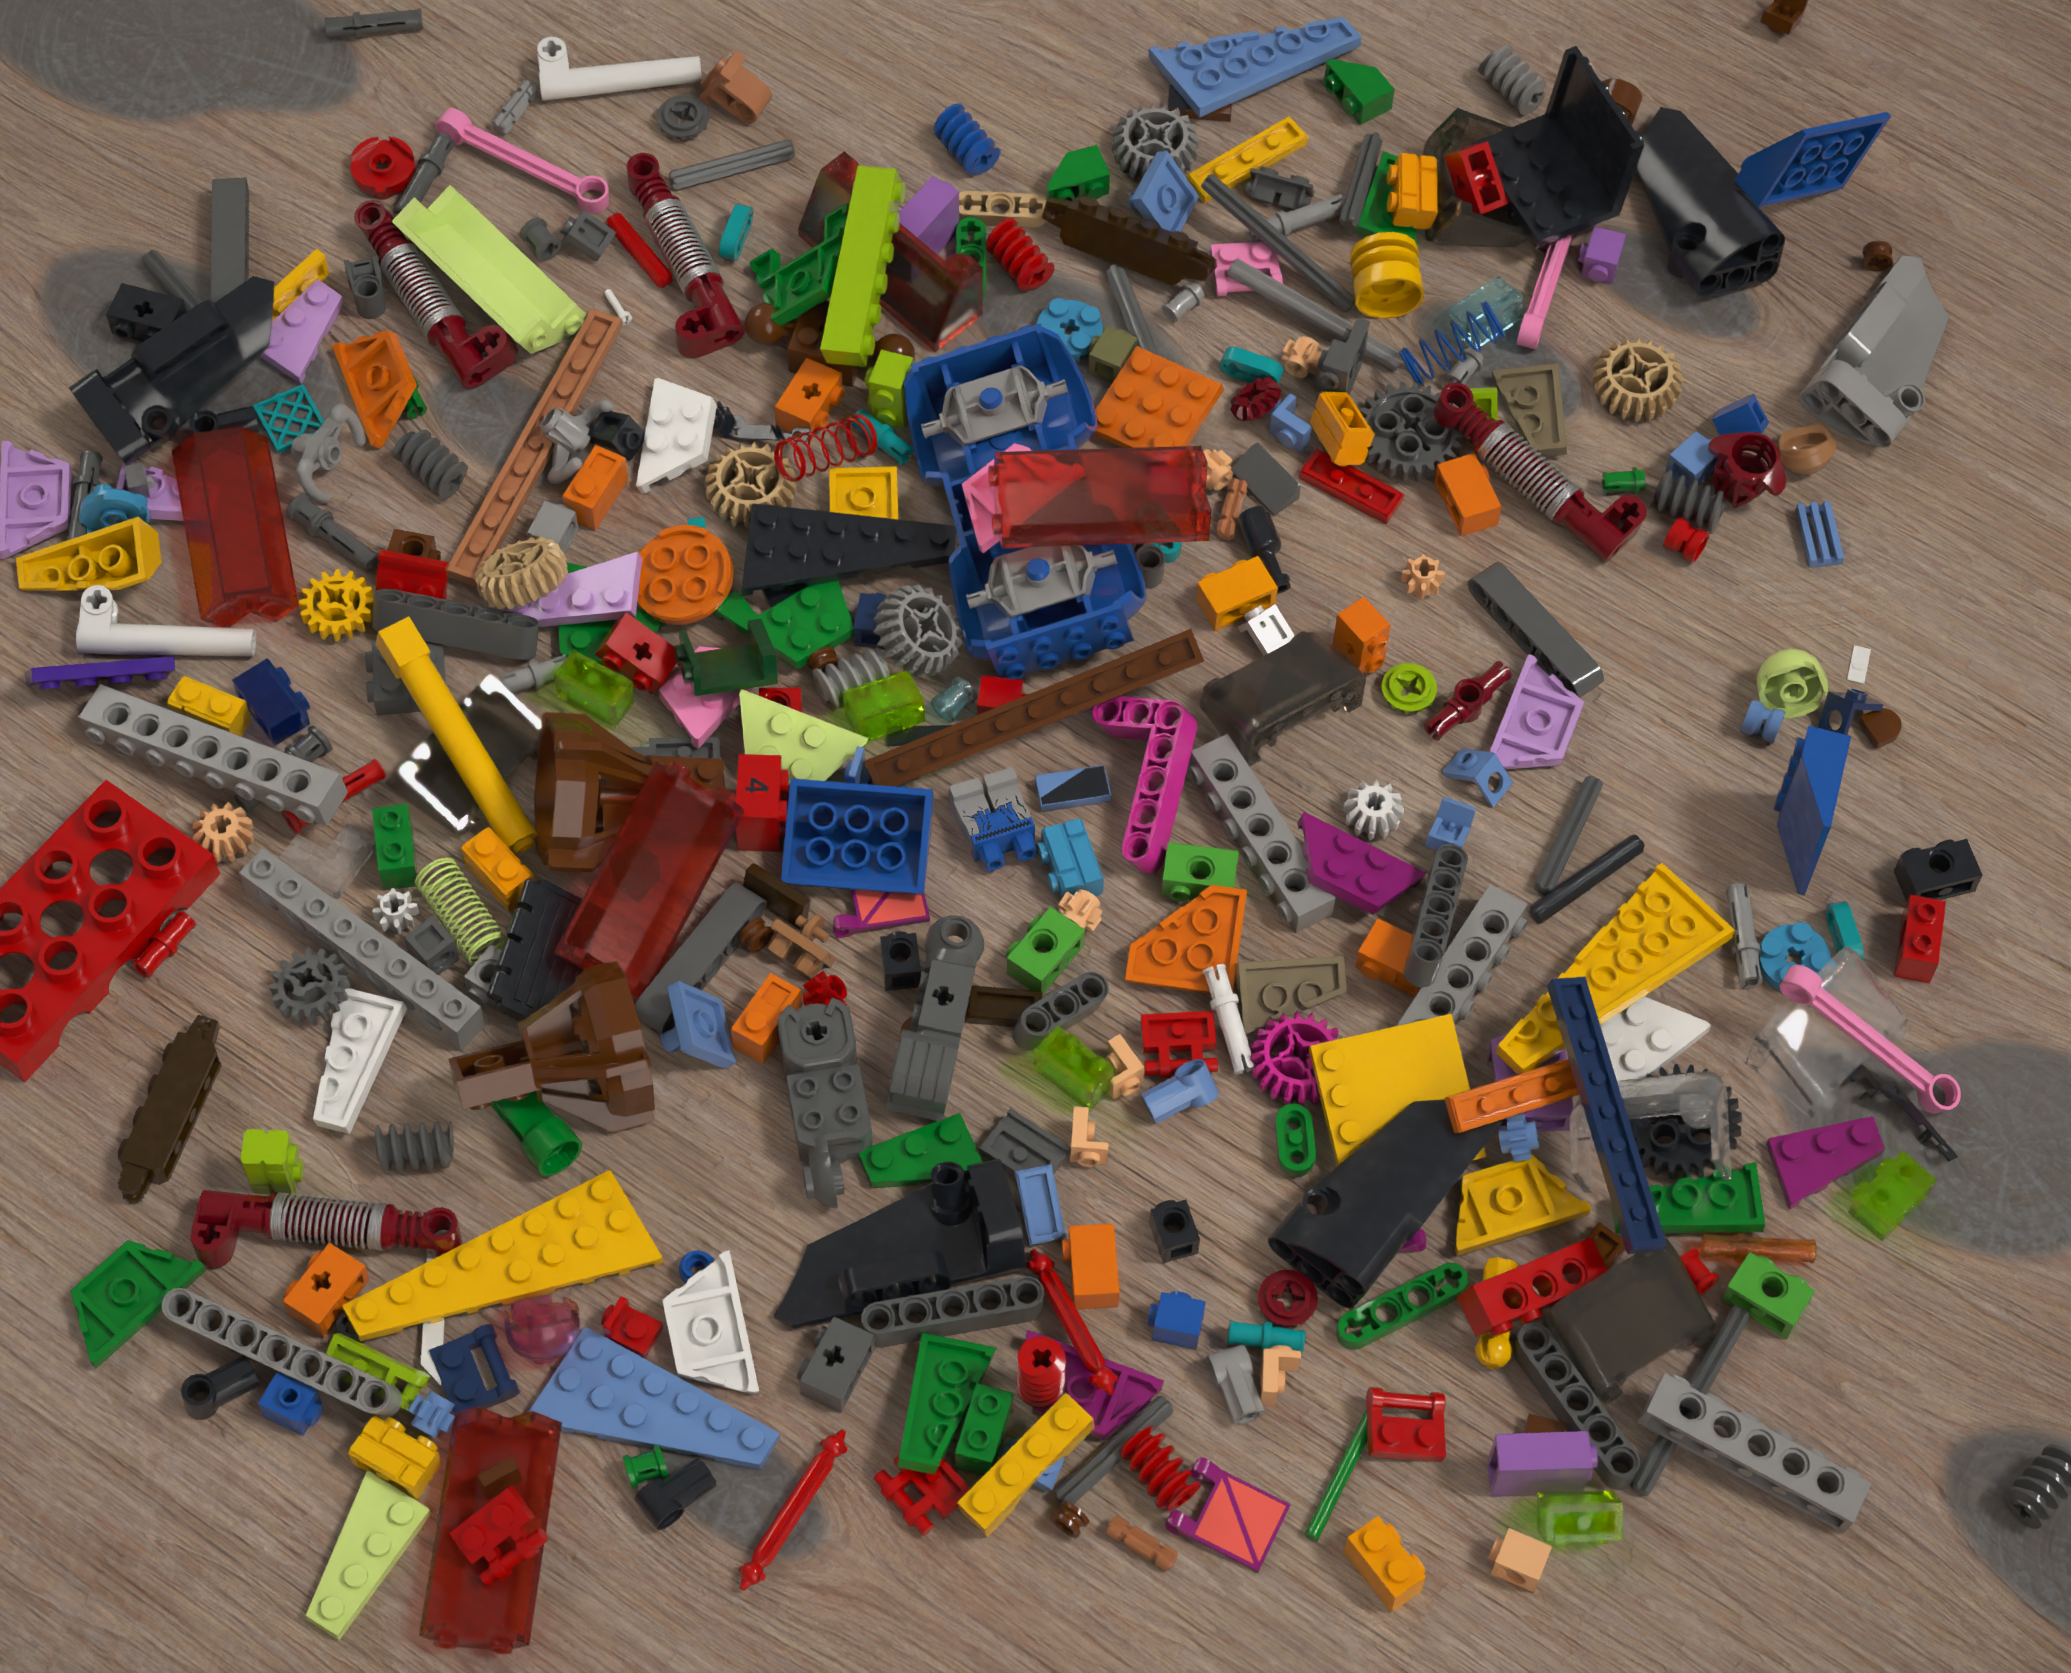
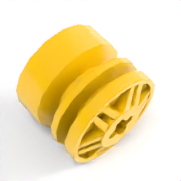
M1396 232L1377 233L1358 241L1350 250L1349 260L1352 267L1351 275L1354 279L1355 305L1361 313L1378 319L1396 318L1407 315L1417 309L1423 302L1424 286L1422 274L1420 273L1419 250L1414 239Z

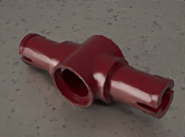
M1496 661L1479 678L1473 677L1472 679L1468 678L1459 681L1455 686L1454 694L1443 704L1444 708L1424 723V729L1430 736L1435 731L1436 733L1432 738L1439 741L1457 723L1463 724L1477 720L1481 715L1482 706L1492 698V693L1511 679L1512 674L1509 668L1505 666L1500 670L1503 663ZM1462 699H1470L1474 702L1469 703L1463 701Z

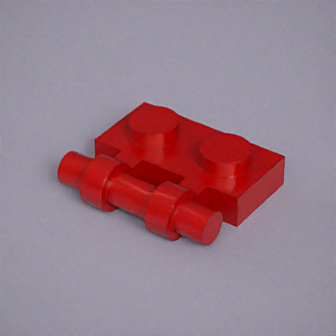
M1213 1011L1141 1014L1143 1053H1158V1060L1144 1061L1145 1076L1159 1075L1160 1079L1171 1078V1074H1175V1071L1181 1065L1195 1059L1204 1060L1209 1072H1218L1217 1057L1203 1058L1202 1050H1216ZM1190 1051L1191 1059L1170 1060V1052Z
M899 1455L894 1458V1465L896 1467L898 1464ZM944 1458L935 1474L897 1467L900 1473L894 1478L885 1469L879 1471L873 1478L881 1488V1495L888 1502L893 1501L904 1514L902 1519L909 1527L915 1526L922 1536H925L934 1528V1525L926 1517L928 1512L934 1509L944 1520L958 1508L957 1502L970 1490V1487ZM910 1484L923 1496L916 1503L903 1491Z
M513 1485L505 1489L449 1533L471 1564H474L483 1556L486 1558L489 1567L479 1574L480 1579L486 1586H490L498 1579L504 1580L512 1574L514 1566L524 1559L530 1560L539 1553V1547L549 1540L543 1529L538 1528L530 1534L524 1527L535 1515ZM511 1536L515 1541V1547L506 1554H503L498 1545Z

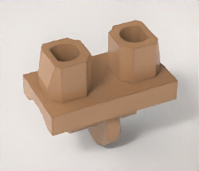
M816 914L810 920L800 915L795 924L803 929L801 934L778 918L770 926L775 930V933L767 949L781 959L786 960L795 945L802 948L804 952L794 967L808 977L813 978L824 964L831 967L836 960L829 952L813 942L817 938L821 942L826 943L830 937V934L822 929L825 919L821 915Z

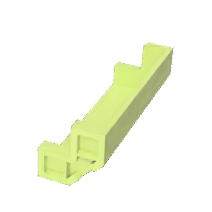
M451 185L441 193L428 209L414 197L392 220L412 242L518 344L531 354L566 341L571 335L579 331L588 315Z

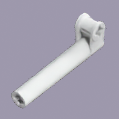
M544 38L537 47L542 101L702 82L699 56L569 69L566 45L560 38Z
M94 585L87 588L82 594L80 617L76 631V647L80 654L254 657L255 629L117 623L118 606L113 600L109 589L101 585Z

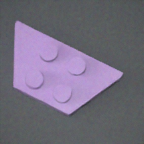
M2 441L0 559H6L69 529L72 485L70 463L56 458H47L43 453L30 450L28 453L14 448L12 442Z
M1530 654L1526 658L1490 749V752L1496 754L1504 769L1561 765L1584 702L1573 691L1567 690L1563 682L1554 674L1549 676L1537 665L1538 659Z

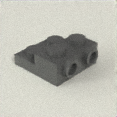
M1357 317L1353 328L1345 330L1342 341L1333 339L1329 351H1322L1317 365V369L1320 371L1314 388L1319 389L1318 396L1323 392H1347L1350 394L1365 358L1370 321Z
M371 641L372 651L365 652L367 673L373 672V681L366 682L368 703L374 702L377 715L421 712L401 678H395L375 645L376 641ZM437 643L426 644L431 651L429 657L446 684L444 646Z

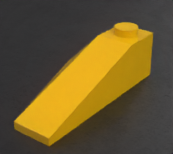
M139 517L16 558L19 589L22 591H82L94 585H101L109 590H120L149 580L162 563L159 534Z

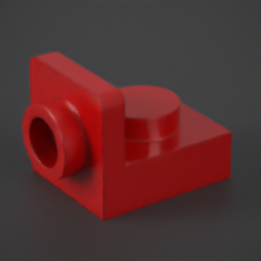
M620 1296L616 1305L610 1304L601 1320L606 1338L646 1359L663 1330L662 1322L629 1307L628 1299Z

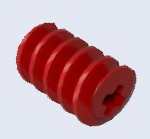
M1008 218L999 223L988 236L986 249L991 255H994V259L1001 264L1005 272L1009 273L1011 279L1016 282L1021 290H1035L1047 283L1054 272V264L1048 263V257L1044 253H1040L1041 249L1038 245L1033 244L1030 236H1025V230L1022 227H1018V222L1014 218Z
M1044 1336L1032 1337L1023 1343L1018 1352L1017 1392L1021 1400L1030 1407H1049L1057 1402L1063 1394L1066 1373L1065 1352L1061 1345L1052 1338Z
M1149 1426L1135 1434L1122 1446L1120 1456L1125 1461L1130 1460L1129 1469L1132 1472H1139L1138 1481L1142 1485L1148 1484L1146 1491L1149 1496L1157 1497L1155 1500L1156 1506L1169 1512L1185 1504L1196 1494L1202 1484L1199 1481L1187 1484V1480L1193 1472L1191 1469L1178 1472V1468L1184 1461L1183 1458L1178 1457L1170 1461L1169 1456L1175 1450L1174 1446L1169 1445L1161 1448L1160 1445L1165 1440L1166 1435L1160 1433L1152 1436L1151 1433L1154 1430V1426Z

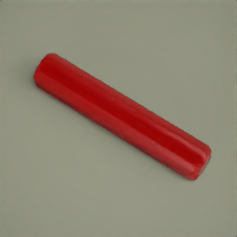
M618 212L609 216L606 220L607 226L616 232L614 236L656 286L664 288L666 285L671 284L673 281L672 273L625 217Z

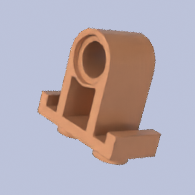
M735 51L728 60L722 56L715 67L707 74L700 84L705 89L698 99L707 106L714 100L742 122L754 123L770 102L772 92L764 82L742 66L746 58L738 51Z

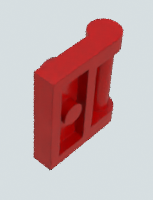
M1369 1387L1366 1395L1369 1457L1442 1462L1446 1458L1444 1426L1446 1399L1444 1393L1431 1392L1429 1395L1383 1392L1382 1388ZM1382 1407L1428 1411V1420L1382 1416Z

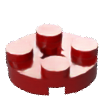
M378 137L366 139L351 154L350 170L353 182L360 190L374 195L379 200H386L392 194L405 189L416 172L412 149L407 143L396 137H389V140H379ZM381 163L382 165H385L389 163V167L380 170L377 169V164Z

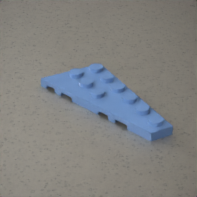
M1344 17L1309 22L1305 28L1288 30L1284 26L1275 28L1274 33L1259 35L1258 31L1209 38L1205 44L1190 46L1189 42L1177 43V48L1161 50L1160 46L1151 47L1148 51V57L1200 118L1360 47L1362 37Z
M586 1326L524 1418L525 1425L558 1428V1431L572 1434L573 1431L595 1435L597 1439L650 1449L660 1445V1448L676 1451V1454L686 1456L694 1454L714 1458L717 1462L761 1470L780 1439L779 1432Z

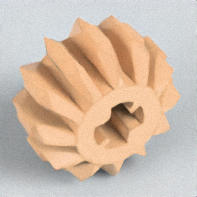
M227 802L223 809H219L213 803L210 813L200 810V821L193 822V840L214 854L218 864L224 857H228L234 863V854L246 855V845L253 844L254 837L252 831L254 827L252 820L246 816L245 810L241 807L234 810L232 804Z

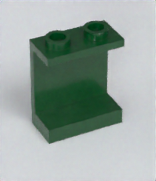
M762 619L748 620V645L694 652L686 630L679 631L680 644L674 646L677 666H681L684 684L690 683L694 696L778 684L776 652Z

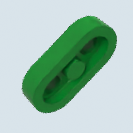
M1294 1103L1287 1104L1278 1111L1275 1120L1278 1163L1286 1174L1293 1177H1301L1308 1174L1315 1164L1316 1150L1313 1119L1306 1107ZM1296 1123L1300 1128L1291 1130L1287 1127V1124ZM1298 1156L1303 1162L1295 1164L1290 1158Z

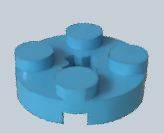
M1053 299L1050 301L1049 307L1041 312L1037 320V324L1041 323L1042 327L1058 334L1075 361H1079L1080 356L1088 354L1094 337L1096 335L1101 336L1103 333V324L1100 319L1099 310L1094 306L1077 300ZM1074 327L1078 332L1072 331L1071 335H1066L1063 328Z
M106 484L97 485L93 493L88 494L80 504L79 522L87 527V534L135 517L141 518L149 525L150 511L147 507L148 500L141 494L113 489ZM110 515H117L116 518L110 517Z
M1804 922L1774 928L1765 936L1760 945L1759 965L1761 975L1771 987L1777 990L1780 989L1779 986L1789 967L1797 965L1795 962L1788 963L1786 961L1789 953L1798 954L1801 957V965L1816 972L1822 981H1824L1832 963L1831 953L1825 940L1817 932L1813 931L1809 924Z

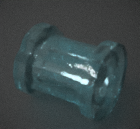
M955 677L951 681V687L941 696L936 695L931 700V705L935 712L949 723L957 719V713L968 703L972 704L977 700L973 687L961 677Z

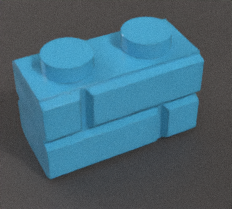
M1078 818L1064 822L1062 825L1056 824L1043 828L1041 830V842L1037 843L1036 846L1041 863H1048L1051 873L1047 874V879L1052 894L1059 893L1060 899H1062L1066 892L1074 896L1078 890L1082 889L1092 893L1094 896L1101 895L1103 893L1104 879L1083 820Z

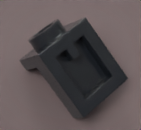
M609 411L599 414L587 435L590 436L589 441L592 444L615 449L626 460L631 461L644 442L645 432L630 415Z

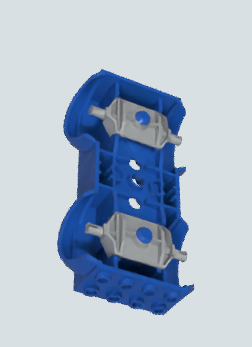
M1041 323L1034 326H1024L1018 331L1002 336H993L986 341L970 346H961L951 352L935 357H926L919 362L911 364L912 368L903 382L909 431L916 463L923 483L931 487L945 489L960 543L949 557L951 585L956 613L959 617L958 622L962 629L961 634L969 656L992 662L1000 678L1020 679L1025 674L1041 669H1053L1060 663L1073 659H1085L1091 656L1092 653L1105 649H1118L1124 646L1125 643L1134 641L1128 620L1144 605L1147 598L1146 586L1135 552L1118 519L1110 508L1095 504L1079 448L1096 432L1098 427L1097 416L1085 380L1058 334L1042 327ZM1014 443L1029 447L1034 452H1045L1055 455V460L1070 465L1077 462L1084 467L1085 474L1030 516L1037 521L1034 530L1024 533L1016 527L986 552L982 553L979 550L962 483Z

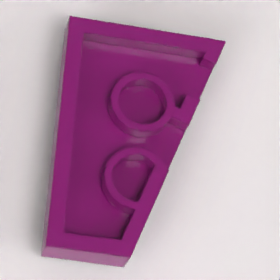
M1873 1116L1768 1138L1766 1143L1789 1210L1813 1193L1817 1194L1824 1190L1828 1184L1843 1175L1847 1176L1881 1156L1885 1149Z

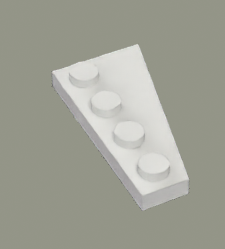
M348 988L345 989L349 997L348 1000H339L338 1006L340 1011L333 1013L331 1022L333 1031L330 1046H327L324 1058L326 1067L324 1076L320 1079L313 1120L317 1126L350 1134L407 1010L402 1001Z

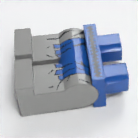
M1013 767L984 775L983 786L979 777L949 786V805L971 850L974 862L981 861L986 871L992 872L1001 869L1005 865L1003 853L1014 850L1017 860L1021 862L1036 857L1035 825L1023 800Z

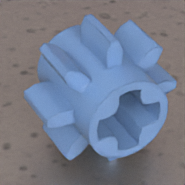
M1524 1114L1508 1117L1507 1125L1498 1127L1502 1154L1511 1153L1514 1162L1531 1159V1150L1540 1149L1536 1122H1526Z
M429 1391L425 1399L416 1395L408 1409L410 1413L415 1415L411 1425L434 1438L437 1437L440 1430L449 1434L458 1419L450 1414L455 1404L432 1391Z

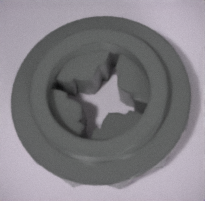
M679 95L666 100L660 106L657 120L661 132H667L671 139L677 136L685 141L688 136L697 138L701 130L707 129L709 112L706 105L698 98ZM689 113V121L684 120L678 124V118H683Z

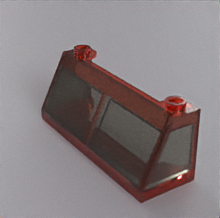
M845 151L820 169L798 227L799 237L812 248L824 241V216L845 203L850 204L853 183L859 164ZM899 223L898 232L893 233L891 240L894 248L893 259L891 263H887L885 274H887V289L885 294L880 295L879 304L936 352L983 315V267L966 254H953L943 260Z

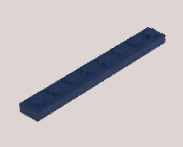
M1586 977L1552 979L1547 985L1626 1252L1627 1254L1662 1251L1667 1243Z

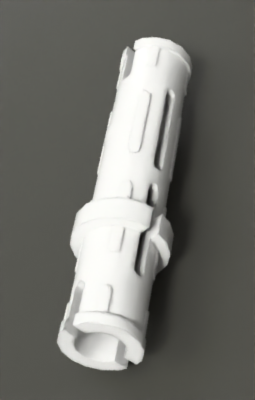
M1225 964L1216 965L1217 969L1215 971L1218 980L1216 979L1213 966L1204 969L1203 974L1206 977L1212 996V1001L1210 1002L1211 1009L1216 1010L1234 1068V1074L1244 1073L1242 1059L1246 1071L1250 1072L1256 1067V1064L1250 1060L1252 1053L1236 1005L1239 1003L1238 996L1232 992Z

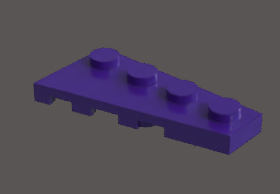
M174 656L30 668L25 672L26 686L38 685L39 690L60 688V683L74 682L75 687L96 685L97 679L110 678V684L132 682L131 676L145 675L146 681L167 679V673L175 671Z

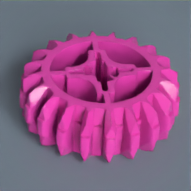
M1297 1010L1294 1013L1293 1019L1289 1020L1282 1013L1279 1016V1023L1270 1019L1266 1025L1267 1030L1260 1028L1257 1032V1040H1254L1251 1045L1253 1054L1250 1056V1060L1256 1064L1252 1076L1254 1080H1261L1259 1085L1261 1091L1271 1089L1270 1097L1272 1101L1281 1095L1284 1097L1283 1103L1285 1105L1290 1104L1291 1099L1297 1100V1104L1302 1106L1305 1105V1099H1309L1314 1106L1319 1103L1320 1095L1316 1078L1312 1075L1313 1066L1308 1047L1338 1040L1339 1031L1337 1027L1327 1030L1328 1021L1326 1018L1316 1023L1314 1022L1315 1016L1311 1013L1307 1016V1019H1301V1015ZM1285 1041V1051L1280 1052L1278 1057L1271 1059L1270 1053L1272 1050Z

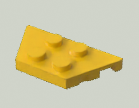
M1532 1154L1529 1160L1516 1162L1512 1160L1463 1175L1455 1254L1460 1256L1590 1215L1591 1207L1585 1200L1581 1202L1566 1189L1567 1184L1556 1175L1550 1174L1546 1170L1545 1165Z

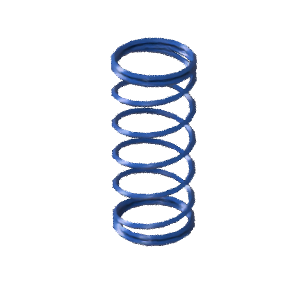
M1487 301L1481 302V306L1494 340L1470 311H1466V316L1478 349L1459 325L1453 320L1450 321L1462 358L1443 334L1435 329V336L1442 351L1446 367L1427 343L1419 338V344L1431 377L1407 348L1403 347L1402 350H1399L1403 362L1414 381L1418 384V387L1424 385V381L1417 367L1428 379H1434L1432 366L1425 348L1444 370L1449 371L1450 369L1440 337L1460 361L1465 362V353L1455 327L1476 352H1481V345L1471 318L1492 343H1497L1496 333L1501 340L1506 338L1503 328Z

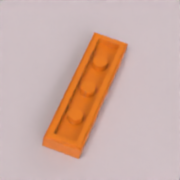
M1569 1058L1456 1093L1444 1097L1453 1131L1454 1133H1461L1577 1096L1579 1092Z

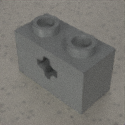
M833 1317L828 1328L822 1326L814 1342V1347L817 1349L811 1360L808 1358L804 1359L797 1373V1379L800 1380L801 1395L842 1413L875 1350L874 1334Z

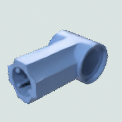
M1195 1059L1181 1065L1175 1071L1174 1077L1141 1093V1096L1152 1119L1157 1124L1189 1106L1198 1108L1211 1103L1218 1097L1219 1090L1205 1061Z

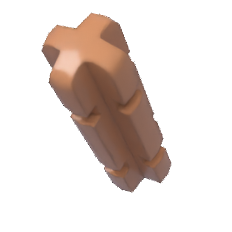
M1234 478L1229 483L1228 493L1226 494L1220 520L1216 528V536L1219 539L1230 541L1234 538L1235 528L1238 524L1243 500L1247 492L1248 484L1244 480Z
M1116 1515L1112 1518L1106 1529V1534L1117 1542L1123 1540L1124 1546L1148 1561L1151 1559L1155 1560V1565L1165 1571H1169L1173 1567L1178 1557L1176 1550L1166 1544L1161 1546L1160 1540L1135 1525L1130 1527L1128 1525L1129 1521L1121 1516Z

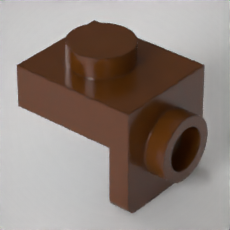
M1774 0L1764 11L1760 22L1768 25V28L1775 33L1789 35L1801 22L1809 0Z

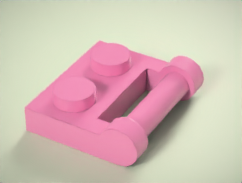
M1263 241L1211 244L1210 254L1217 259L1218 266L1213 272L1216 296H1227V292L1254 291L1235 279H1226L1232 278L1228 275L1231 264L1236 259L1244 261L1283 284L1278 254Z

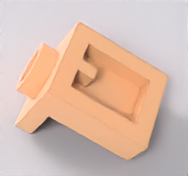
M1121 1034L1108 1040L1107 1056L1105 1059L1111 1071L1116 1075L1109 1081V1094L1114 1100L1121 1095L1124 1097L1130 1096L1141 1087L1144 1082V1066Z
M1074 1106L1070 1162H1078V1164L1085 1167L1107 1164L1108 1143L1094 1142L1095 1121H1088L1089 1107Z
M1283 1345L1263 1350L1260 1362L1259 1395L1262 1405L1274 1406L1277 1394L1284 1393L1285 1371H1298L1301 1362V1351H1294L1292 1348Z

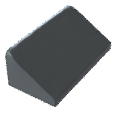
M1258 442L1252 445L1232 466L1233 476L1236 479L1247 482V490L1273 517L1299 499L1300 484Z

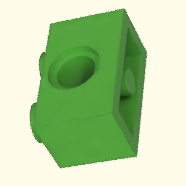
M1168 842L1161 896L1169 897L1175 901H1187L1195 899L1210 885L1234 888L1239 851ZM1202 874L1205 875L1207 878L1196 879L1193 877V875Z
M1051 906L1043 916L1037 915L1031 921L1027 929V935L1021 942L1019 940L1014 941L1005 955V958H1007L1006 974L1031 991H1042V996L1084 947L1085 929ZM1038 947H1047L1050 949V951L1047 953L1037 952L1035 949Z
M1749 1252L1727 1286L1722 1301L1730 1306L1738 1305L1746 1309L1750 1313V1318L1783 1338L1788 1339L1808 1307L1815 1290L1810 1288L1808 1283L1796 1275H1788L1776 1268L1774 1262L1769 1258L1760 1255L1756 1256ZM1762 1289H1773L1778 1294V1297H1769Z

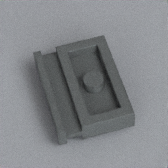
M1011 1108L1007 1112L1006 1117L998 1123L979 1148V1154L988 1160L1000 1158L1003 1169L1014 1177L1015 1171L1052 1164L1053 1173L1055 1174L1063 1160L1071 1153L1070 1146Z

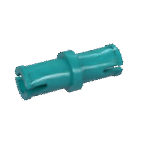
M864 408L855 413L866 416L872 422L877 434V450L882 449L896 460L899 465L905 464L911 458L905 453L908 452L912 455L914 448L895 435L890 425L880 423ZM857 418L858 421L867 430L869 437L871 439L872 446V436L867 424L863 420ZM852 421L851 426L866 436L861 426Z
M1233 1320L1229 1322L1227 1344L1259 1347L1260 1352L1273 1346L1283 1345L1292 1348L1294 1351H1301V1354L1303 1353L1305 1330L1274 1327L1272 1322L1265 1321L1263 1325L1234 1322Z

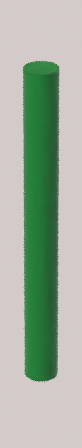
M1366 1410L1304 1533L1307 1538L1313 1541L1319 1540L1368 1441Z

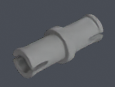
M562 654L559 657L540 663L532 661L527 663V667L506 674H500L499 682L504 695L509 696L512 693L531 687L539 689L544 686L543 683L571 676L572 669L566 654Z

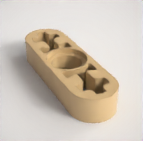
M962 191L959 193V221L967 217H975L980 219L985 225L997 226L1008 218H1014L1018 222V227H1039L1046 221L1042 219L1046 200L1038 194ZM997 204H1003L1009 208V211L1004 214H997L991 208ZM965 205H971V210H964ZM982 205H986V212H982ZM1015 206L1019 207V213H1015ZM1030 208H1036V213H1029Z

